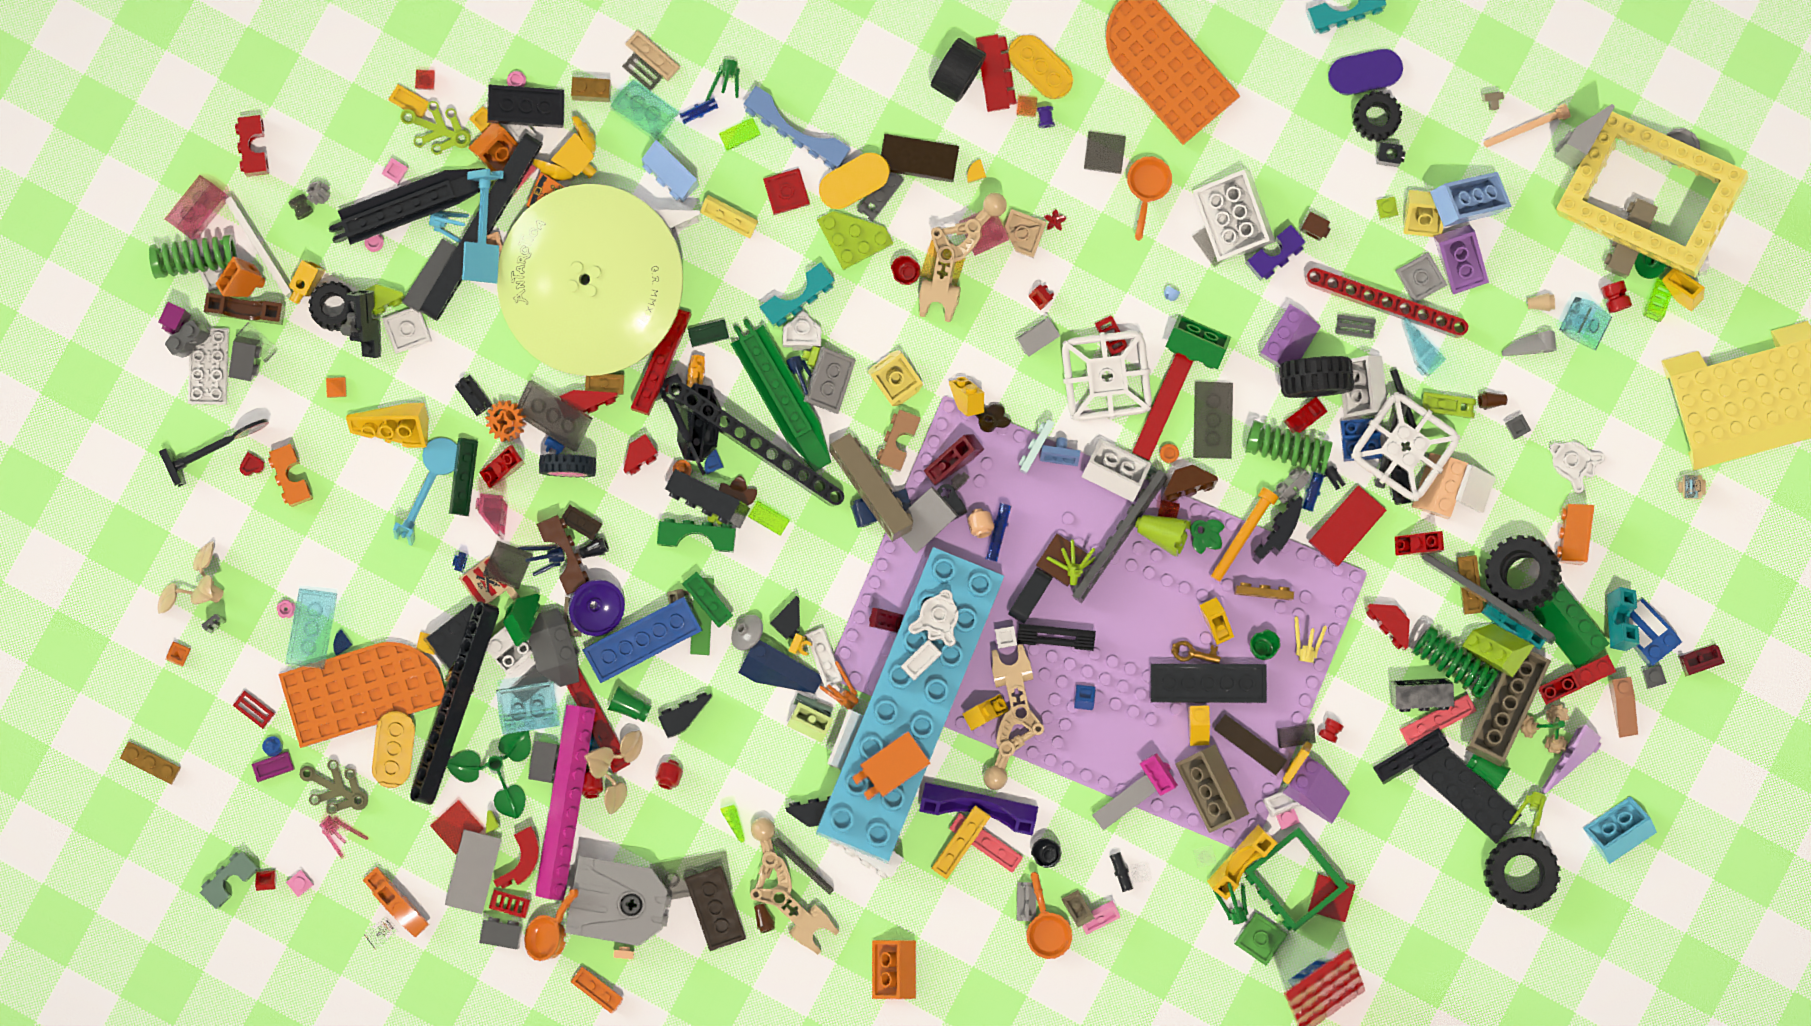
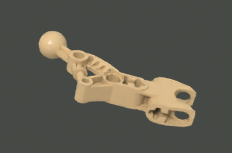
M990 193L983 201V209L975 218L967 222L956 223L955 226L947 228L938 226L931 230L937 258L933 281L923 279L921 284L919 316L926 317L931 303L939 302L945 308V321L952 322L961 293V287L952 285L955 264L957 261L964 259L978 244L982 237L983 225L991 217H998L1004 214L1007 202L1003 195L1000 193ZM955 233L957 235L968 234V237L960 245H954L948 235ZM945 249L951 251L952 256L950 259H946L943 256ZM941 262L950 263V265L948 264L945 267V272H948V275L944 277L940 271L944 269L945 264H941Z
M1023 644L1017 645L1018 660L1013 665L1003 664L997 650L991 651L996 688L1001 686L1007 687L1011 706L1010 710L1004 714L996 738V743L999 747L998 757L994 766L986 769L983 776L985 785L992 790H999L1006 785L1008 776L1005 768L1010 756L1017 749L1024 746L1025 741L1044 732V726L1031 712L1027 701L1024 682L1034 679L1031 664ZM1018 688V691H1022L1023 695L1020 696V702L1024 700L1025 705L1013 706V702L1017 703L1016 697L1011 695V693H1014V689ZM1019 707L1026 709L1027 714L1023 719L1018 718L1015 714ZM1021 724L1029 729L1025 734L1021 736L1018 734L1009 740V734L1014 725Z
M765 817L758 818L752 823L751 834L753 838L760 841L763 863L758 872V875H760L755 889L751 890L750 897L755 901L776 906L795 924L788 933L801 945L819 955L821 950L813 941L814 932L819 928H825L837 935L840 931L815 904L807 912L791 897L792 884L784 860L778 857L773 849L771 838L775 834L774 823ZM774 868L778 878L777 886L772 889H762L766 878L769 879ZM777 892H782L785 895L784 902L776 903L774 895ZM788 899L792 901L789 903L790 906L793 908L795 906L798 907L797 916L794 914L790 916V910L785 907V910L781 908L787 903Z

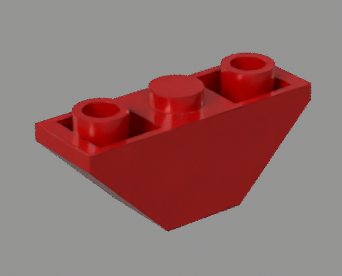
M510 445L480 472V475L488 487L492 488L515 473L525 463L514 446Z
M1443 531L1394 537L1396 556L1433 554L1444 550Z
M1367 605L1365 607L1367 616L1372 621L1376 620L1380 624L1378 628L1384 635L1388 634L1393 639L1391 642L1398 650L1400 648L1403 651L1406 650L1409 645V618L1397 605Z

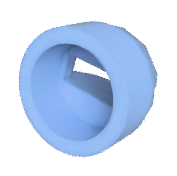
M1167 285L1164 297L1166 300L1175 301L1181 292Z

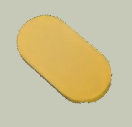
M1022 35L1013 40L1008 52L1011 65L1041 95L1049 99H1060L1070 92L1073 85L1072 71L1044 42L1033 35Z
M864 153L824 176L819 185L821 200L832 209H844L879 190L887 183L890 175L889 164L883 156L876 153Z
M401 711L386 713L380 718L376 727L372 775L381 786L386 788H396L402 785L408 779L411 772L415 725L411 717Z

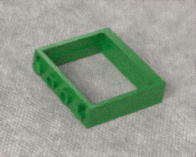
M1299 827L1278 843L1266 857H1261L1245 870L1247 874L1245 876L1246 880L1251 886L1255 884L1258 887L1259 891L1257 893L1264 901L1267 899L1272 904L1269 908L1276 916L1281 915L1284 919L1282 924L1288 931L1291 929L1294 932L1297 931L1349 888ZM1294 838L1300 841L1338 887V889L1296 923L1254 873L1255 870Z

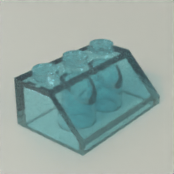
M634 79L621 90L610 105L614 113L652 140H657L658 142L680 113Z
M553 681L496 690L502 735L560 726V713Z

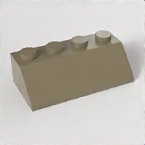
M1215 744L1175 763L1209 833L1249 814Z

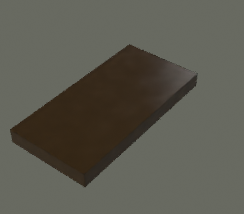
M884 134L881 156L887 160L891 173L953 183L959 146Z
M720 865L684 878L709 951L745 940L746 935L722 866Z

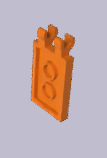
M906 732L860 765L863 770L854 775L852 779L856 784H859L867 777L870 779L874 786L864 792L866 799L870 800L878 793L882 797L886 796L931 763L910 733Z

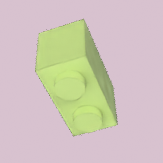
M798 702L787 726L818 742H822L833 719Z

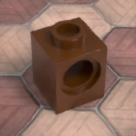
M1310 211L1300 232L1320 242L1322 237L1327 238L1331 230L1328 227L1330 221Z

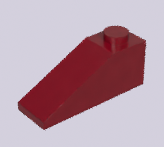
M974 434L963 435L931 463L924 472L934 486H936L971 462L984 448Z

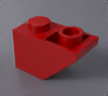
M646 434L629 444L623 469L626 475L630 474L632 476L641 470L640 467L645 463L650 465L657 460L656 456L659 454Z

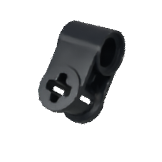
M944 484L938 488L937 492L940 495L943 492V488L946 491H950L948 494L949 498L943 496V499L958 514L954 520L968 513L951 485Z

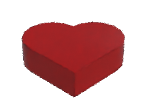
M248 452L239 469L244 476H251L253 473L263 472L265 463Z

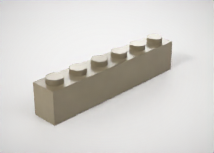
M849 433L831 443L829 452L893 542L912 531L913 519L909 513L903 510L900 499L894 497L890 485L882 480L879 469L873 467L869 455L866 452L863 453L857 438H853Z

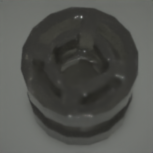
M305 194L296 196L288 202L290 208L294 209V215L297 220L304 219L314 212L311 205H308V199Z

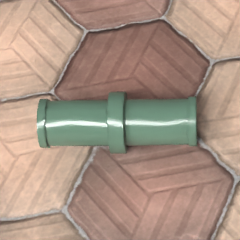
M797 693L794 705H797L799 702L828 717L831 716L834 708L819 702L816 698L811 699L800 693Z

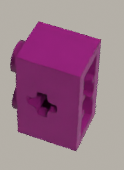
M167 302L158 323L162 325L161 329L173 335L178 333L180 328L189 321L191 314L185 309Z

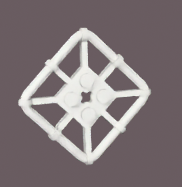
M1140 331L1109 334L1101 332L1099 333L1100 335L1075 337L1062 343L1065 375L1063 384H1066L1068 410L1071 419L1074 421L1105 418L1113 420L1114 417L1138 415L1151 410L1152 396L1149 378L1151 370L1148 368L1146 343L1143 333ZM1133 339L1121 355L1107 357L1106 341ZM1100 342L1102 357L1089 359L1073 346ZM1138 342L1141 369L1126 371L1125 357ZM1070 350L1086 362L1087 376L1072 377ZM1105 371H1108L1109 374H1112V377L1109 378L1108 382H1106V380L1102 378V375L1105 374ZM1127 376H1142L1144 402L1128 390ZM1088 381L1090 394L1076 410L1073 383ZM1126 394L1138 403L1140 407L1113 410L1112 395ZM1107 396L1108 411L1082 414L1094 397Z
M1393 392V395L1386 400L1375 418L1369 421V426L1355 445L1351 457L1358 465L1380 479L1379 482L1387 484L1405 498L1415 502L1426 493L1437 475L1442 473L1444 465L1457 448L1461 438L1452 427L1434 416L1431 410L1428 409L1427 411L1406 395ZM1400 401L1423 416L1415 429L1404 422ZM1395 404L1398 424L1390 433L1379 424L1391 406ZM1428 420L1450 436L1429 440L1419 431ZM1375 430L1388 438L1381 449L1361 452ZM1408 442L1411 448L1410 451H1402L1401 443ZM1451 442L1436 464L1423 456L1430 445ZM1382 454L1392 462L1385 473H1383L1362 457ZM1422 461L1432 470L1417 490L1413 470L1418 462ZM1396 465L1407 471L1411 492L1389 477Z

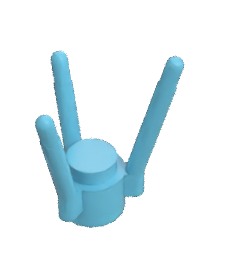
M440 211L430 216L429 225L434 227V231L440 232L460 243L461 239L445 231L442 227L445 228L447 223L464 227L465 223L448 219V217L468 218V214Z

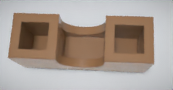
M900 409L898 414H893L891 424H893L892 430H887L884 442L887 443L884 449H880L877 459L880 460L879 465L899 473L901 472L907 453L897 448L896 440L902 435L914 437L921 417Z

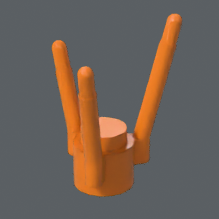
M836 661L835 664L850 691L844 690L840 693L830 684L827 687L831 691L823 686H820V689L838 701L847 710L852 709L859 701L856 697L858 692L851 685L839 662Z

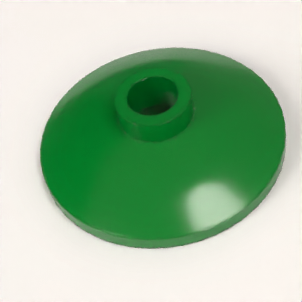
M1638 253L1635 260L1636 271L1646 279L1659 277L1665 271L1667 265L1657 260L1654 263L1655 259L1642 253Z

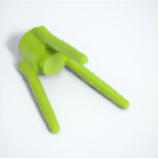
M1532 792L1531 796L1526 795L1524 802L1509 823L1513 824L1529 803V808L1536 811L1530 836L1534 839L1537 826L1540 825L1547 797L1538 792Z

